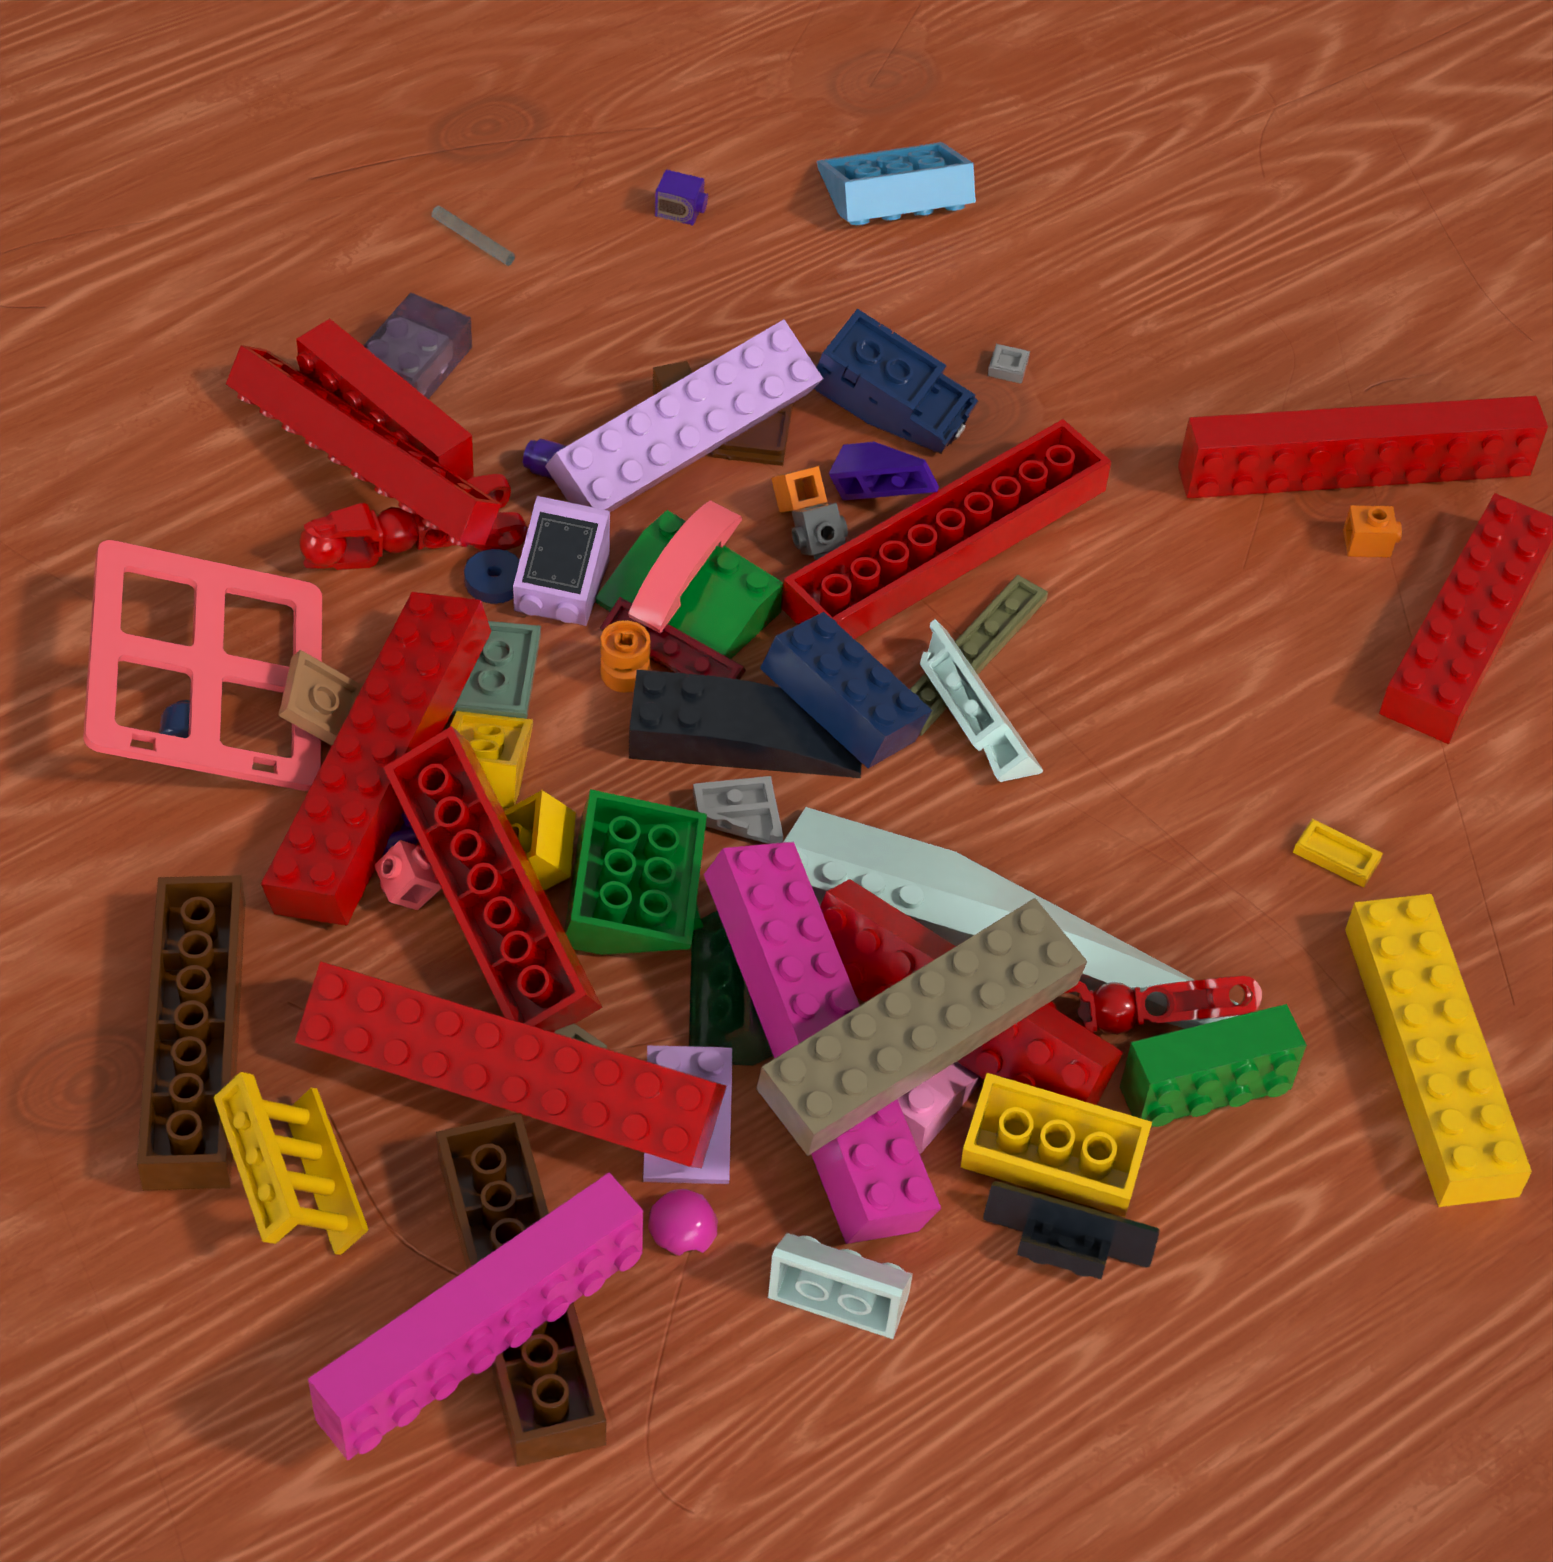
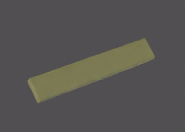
M1017 574L955 640V643L977 675L1047 601L1048 591ZM926 673L910 688L913 693L932 709L919 734L920 736L948 708Z

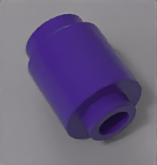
M545 439L531 440L524 452L523 465L525 468L530 469L532 474L553 479L545 466L556 452L568 445Z

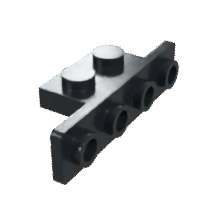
M997 1181L992 1182L983 1219L987 1222L1023 1232L1017 1255L1029 1258L1037 1264H1050L1070 1270L1079 1276H1091L1102 1279L1107 1257L1146 1268L1150 1267L1160 1233L1159 1228Z

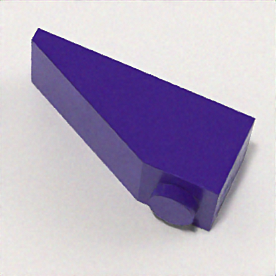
M877 442L844 444L829 472V476L843 501L934 493L939 489V485L926 460Z

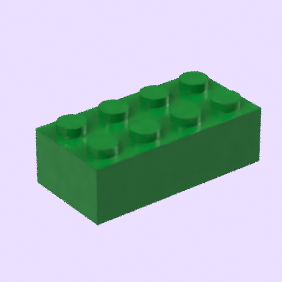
M1287 1004L1131 1042L1120 1083V1090L1132 1116L1151 1121L1152 1126L1160 1127L1170 1123L1173 1119L1189 1115L1200 1117L1213 1109L1224 1106L1239 1107L1252 1099L1264 1096L1278 1097L1292 1089L1307 1044Z

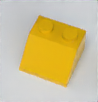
M543 790L504 811L543 890L569 878L572 869L576 812Z

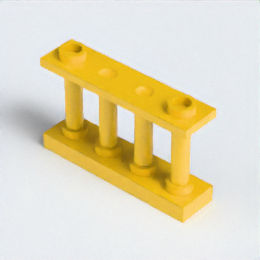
M240 1072L213 1097L262 1242L276 1244L296 1225L326 1229L334 1254L342 1255L369 1231L318 1089L311 1087L292 1106L263 1100L254 1075ZM269 1119L288 1122L293 1138L275 1135ZM282 1154L300 1157L306 1174L288 1171ZM294 1190L313 1193L319 1210L300 1207Z

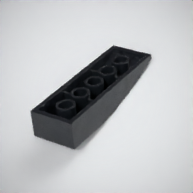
M637 670L629 728V759L861 778L862 763L779 687L708 675Z

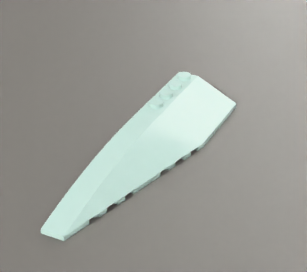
M805 807L784 842H794L819 906L826 891L851 879L945 940L958 946L1020 906L1036 898L1088 961L1079 980L1086 984L1088 990H1093L1094 992L1103 984L1118 982L1131 988L1140 987L1141 992L1145 987L1151 985L1194 980L955 851ZM1070 992V994L1079 996L1077 992ZM1153 992L1147 996L1145 1007L1148 1013L1158 1016L1165 1012L1167 1001L1163 994ZM1231 1000L1235 1005H1239V1003ZM1235 1016L1165 1023L1187 1029Z

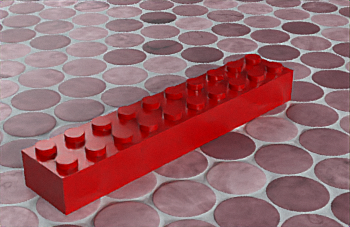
M1537 396L1189 417L1178 469L1187 498L1531 476L1548 429V424Z
M1061 419L939 489L937 492L932 493L784 578L781 609L798 625L825 612L853 639H856L1106 491L1111 460L1068 422Z
M411 592L261 882L263 891L275 915L344 926L348 925L375 870L374 864L381 858L388 839L404 811L383 767L443 731L491 634V628L481 600Z
M322 961L319 963L294 1042L693 1168H702L727 1087L724 1084Z

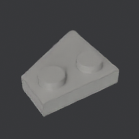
M771 776L693 784L696 812L707 814L706 827L767 844L783 843V832Z

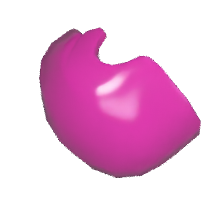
M677 1189L665 1193L651 1207L649 1212L648 1228L657 1245L666 1248L678 1256L689 1250L706 1251L717 1236L718 1220L713 1209L703 1195L691 1190Z

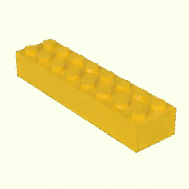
M1432 894L1355 902L1345 931L1438 1207L1520 1197L1532 1170Z

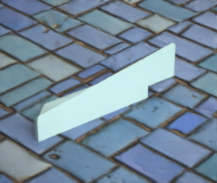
M934 619L930 623V629L933 634L928 652H923L920 665L972 745L978 751L984 748L994 775L1000 782L1042 773L1044 770L948 631Z

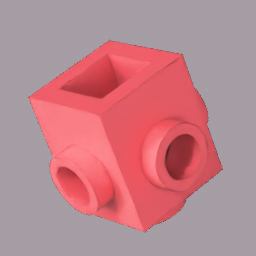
M399 840L374 864L380 879V886L390 903L419 910L441 889L421 845Z

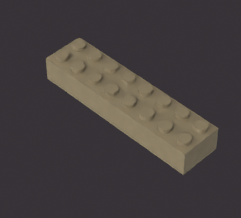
M1033 898L762 1066L756 1089L806 1155L809 1156L1077 985L1088 961L1037 899Z

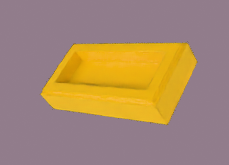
M1314 819L1306 827L1293 851L1294 854L1363 888L1380 863L1383 855L1382 852Z

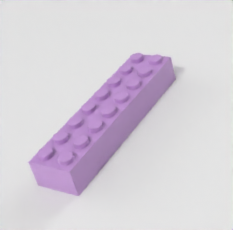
M783 319L559 450L545 467L568 502L612 512L717 449L725 442L730 441L789 404L809 394L823 380V377Z

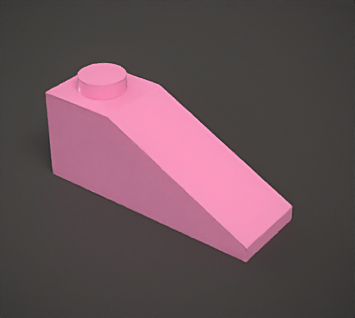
M957 1062L898 1098L920 1154L984 1081V1079Z

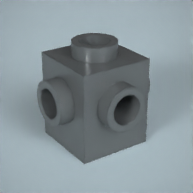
M822 503L791 511L795 525L792 528V538L796 548L800 549L801 554L814 555V559L817 560L846 543L845 537L848 536V528L844 517L839 514L837 503Z

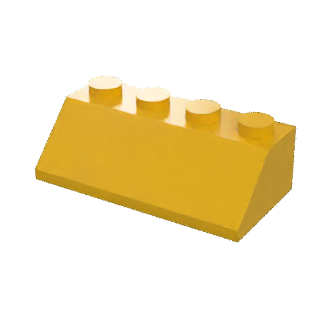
M987 1073L963 1147L960 1168L1125 1217L1152 1122Z

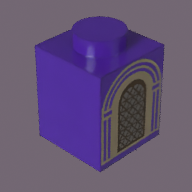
M666 169L656 189L655 216L694 225L698 214L705 212L708 203V194L704 193V178Z

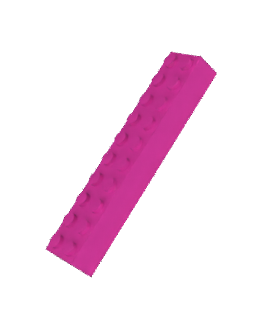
M794 842L723 848L704 873V877L773 1056L777 1058L860 1005ZM898 1099L812 1153L813 1160L846 1244L919 1232L941 1209Z

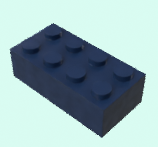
M825 612L775 636L760 667L769 678L868 769L914 743L932 712V709L915 693L908 689L889 669L875 659Z

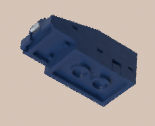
M859 309L853 313L823 351L816 367L823 380L814 390L867 424L940 454L949 444L957 440L965 430V424L969 415L978 402L974 393L943 374L947 365L883 324L880 325L878 321Z

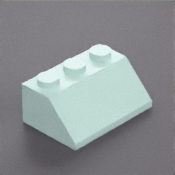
M787 1233L776 1246L772 1255L768 1298L894 1339L909 1296L913 1274L904 1271L901 1267L892 1263L881 1264L863 1258L853 1250H838L823 1245L810 1236H795Z

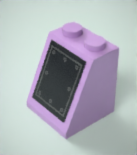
M537 496L513 585L514 611L560 620L565 623L587 625L595 603V597L599 592L609 563L610 511Z

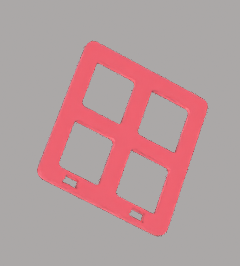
M106 540L100 543L95 559L83 733L85 744L93 751L309 791L321 768V739L292 724L291 758L228 747L220 741L222 682H231L284 693L289 671L287 666L227 654L223 649L224 610L226 593L290 606L294 611L293 656L299 650H302L322 662V593L320 589L306 581L124 542ZM125 572L188 584L193 587L192 646L130 635L121 630L123 578ZM119 661L181 672L190 677L189 731L187 738L124 727L116 723L115 708ZM132 739L153 743V750L130 746ZM253 762L274 766V773L252 769Z

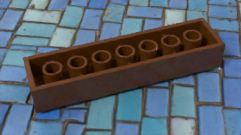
M241 875L158 877L137 1167L143 1190L231 1188L232 1151L213 1097L237 1075L245 922V898Z
M521 1113L436 1132L438 1160L466 1269H469L548 1215L549 1212ZM573 1302L560 1318L553 1322H544L533 1330L531 1336L523 1344L515 1348L510 1346L497 1355L491 1364L517 1467L606 1445V1418Z

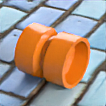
M628 620L614 622L603 630L600 638L601 680L614 691L622 693L633 692L637 670L650 671L649 633L639 623Z

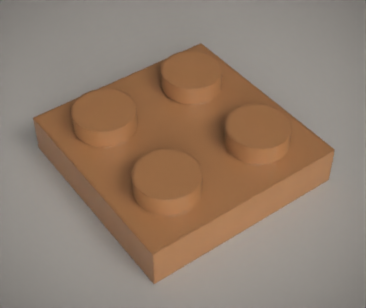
M299 650L291 658L279 716L324 742L333 745L363 685L304 651Z

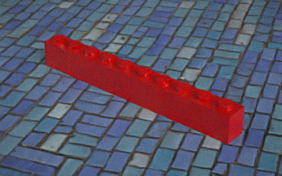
M240 345L226 382L227 386L238 392L237 398L260 407L259 412L262 415L281 421L283 423L281 427L284 430L303 436L306 445L327 452V458L330 461L352 469L350 473L352 476L374 484V490L377 493L398 500V507L423 517V524L448 534L446 539L451 543L461 547H467L469 543L485 545L501 507L499 502L267 349Z

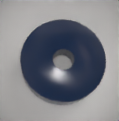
M488 549L476 553L468 560L464 569L467 591L472 597L485 603L499 604L512 600L513 585L520 559L513 553L501 549Z

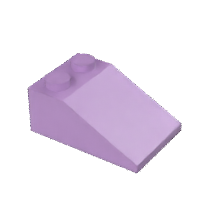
M647 1045V1061L724 1084L727 1087L702 1168L688 1167L644 1153L643 1182L729 1184L732 1048Z

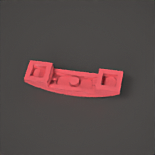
M708 501L700 507L677 531L656 560L633 601L628 613L629 617L661 634L681 606L680 596L716 546L722 548L742 521V516L712 501Z

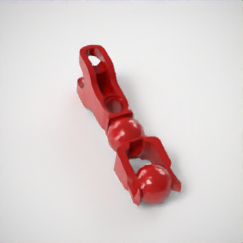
M489 474L471 477L467 480V482L501 504L500 508L505 507L508 503L511 487L505 476ZM365 503L332 511L326 517L309 521L304 524V530L299 539L300 550L305 557L303 561L305 568L325 569L333 567L336 570L371 568L382 557L383 550L400 554L411 549L414 544L418 550L423 549V547L432 549L453 546L455 544L446 539L448 534L432 529L423 524V517L418 514L409 513L399 507H389L376 516L375 511L370 510L368 504ZM498 512L485 545L471 543L468 545H472L482 551L488 549H512L523 544L528 527L519 513Z
M1248 976L1217 977L1151 985L1145 987L1141 992L1140 987L1131 988L1118 982L1103 984L1093 992V990H1088L1085 983L1079 981L1077 985L1064 992L1078 993L1080 1006L1077 1013L1083 1021L1084 1028L1092 1033L1097 1032V1029L1107 1034L1114 1035L1128 1032L1135 1025H1143L1144 1019L1149 1022L1163 1023L1243 1015L1254 1012L1260 1006L1262 1000L1260 985L1255 979ZM1235 985L1241 987L1244 992L1243 1000L1239 1005L1232 1003L1229 998L1230 990ZM1153 992L1163 994L1167 1001L1165 1012L1158 1016L1149 1014L1145 1007L1147 996ZM1053 1001L1047 1003L1048 1005L1057 1010L1056 1005Z

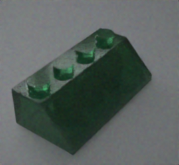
M717 910L701 918L704 927L693 930L689 1047L732 1048V1065L753 1066L772 1057L773 1053Z

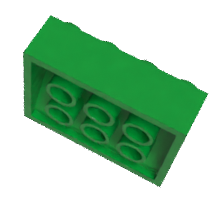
M666 510L642 532L595 597V603L609 612L619 597L633 604L639 589L656 560L686 521ZM725 545L722 548L716 546L680 596L681 606L668 624L727 658L732 659L782 612L783 582Z
M590 789L580 821L564 928L573 949L600 955L690 949L704 844L706 813Z

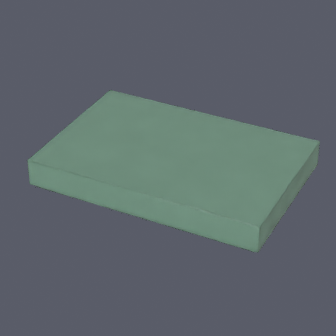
M488 621L491 634L451 715H455L456 711L527 719L540 644L541 626Z

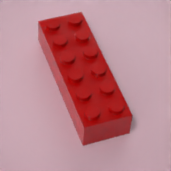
M329 318L296 338L298 353L296 360L300 372L466 481L474 477L472 434Z

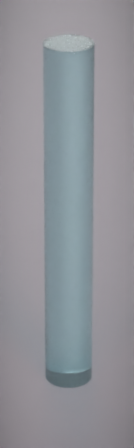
M436 206L433 209V218L505 265L509 266L513 263L515 259L514 253L443 207Z

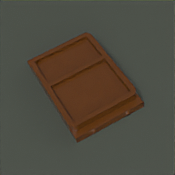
M793 403L730 441L725 442L713 450L712 457L783 466Z

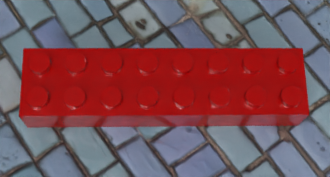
M1494 493L1388 684L1379 711L1380 715L1449 744L1553 548V516Z
M451 726L384 766L383 769L504 1017L555 1033L556 1030L576 1024L603 1008L469 741Z
M851 879L826 891L820 905L857 998L865 1003L956 947ZM1046 1004L956 1062L984 1080L986 1074L989 1073L1098 1105L1123 1052Z

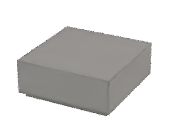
M996 344L989 365L988 376L1022 383L1030 351Z

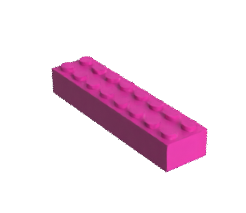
M610 1172L308 1378L316 1422L347 1461L358 1453L365 1454L379 1444L382 1436L396 1426L403 1427L411 1423L418 1416L420 1410L435 1399L442 1400L448 1397L457 1388L458 1383L472 1373L478 1374L485 1371L494 1362L496 1356L510 1346L512 1348L520 1346L531 1336L533 1330L546 1321L553 1322L567 1311L569 1305L583 1295L587 1297L594 1294L602 1287L605 1280L618 1270L626 1271L635 1265L642 1254L643 1209Z

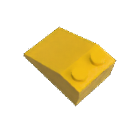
M456 711L450 727L455 728L469 741L503 810L514 806L520 792L533 719Z

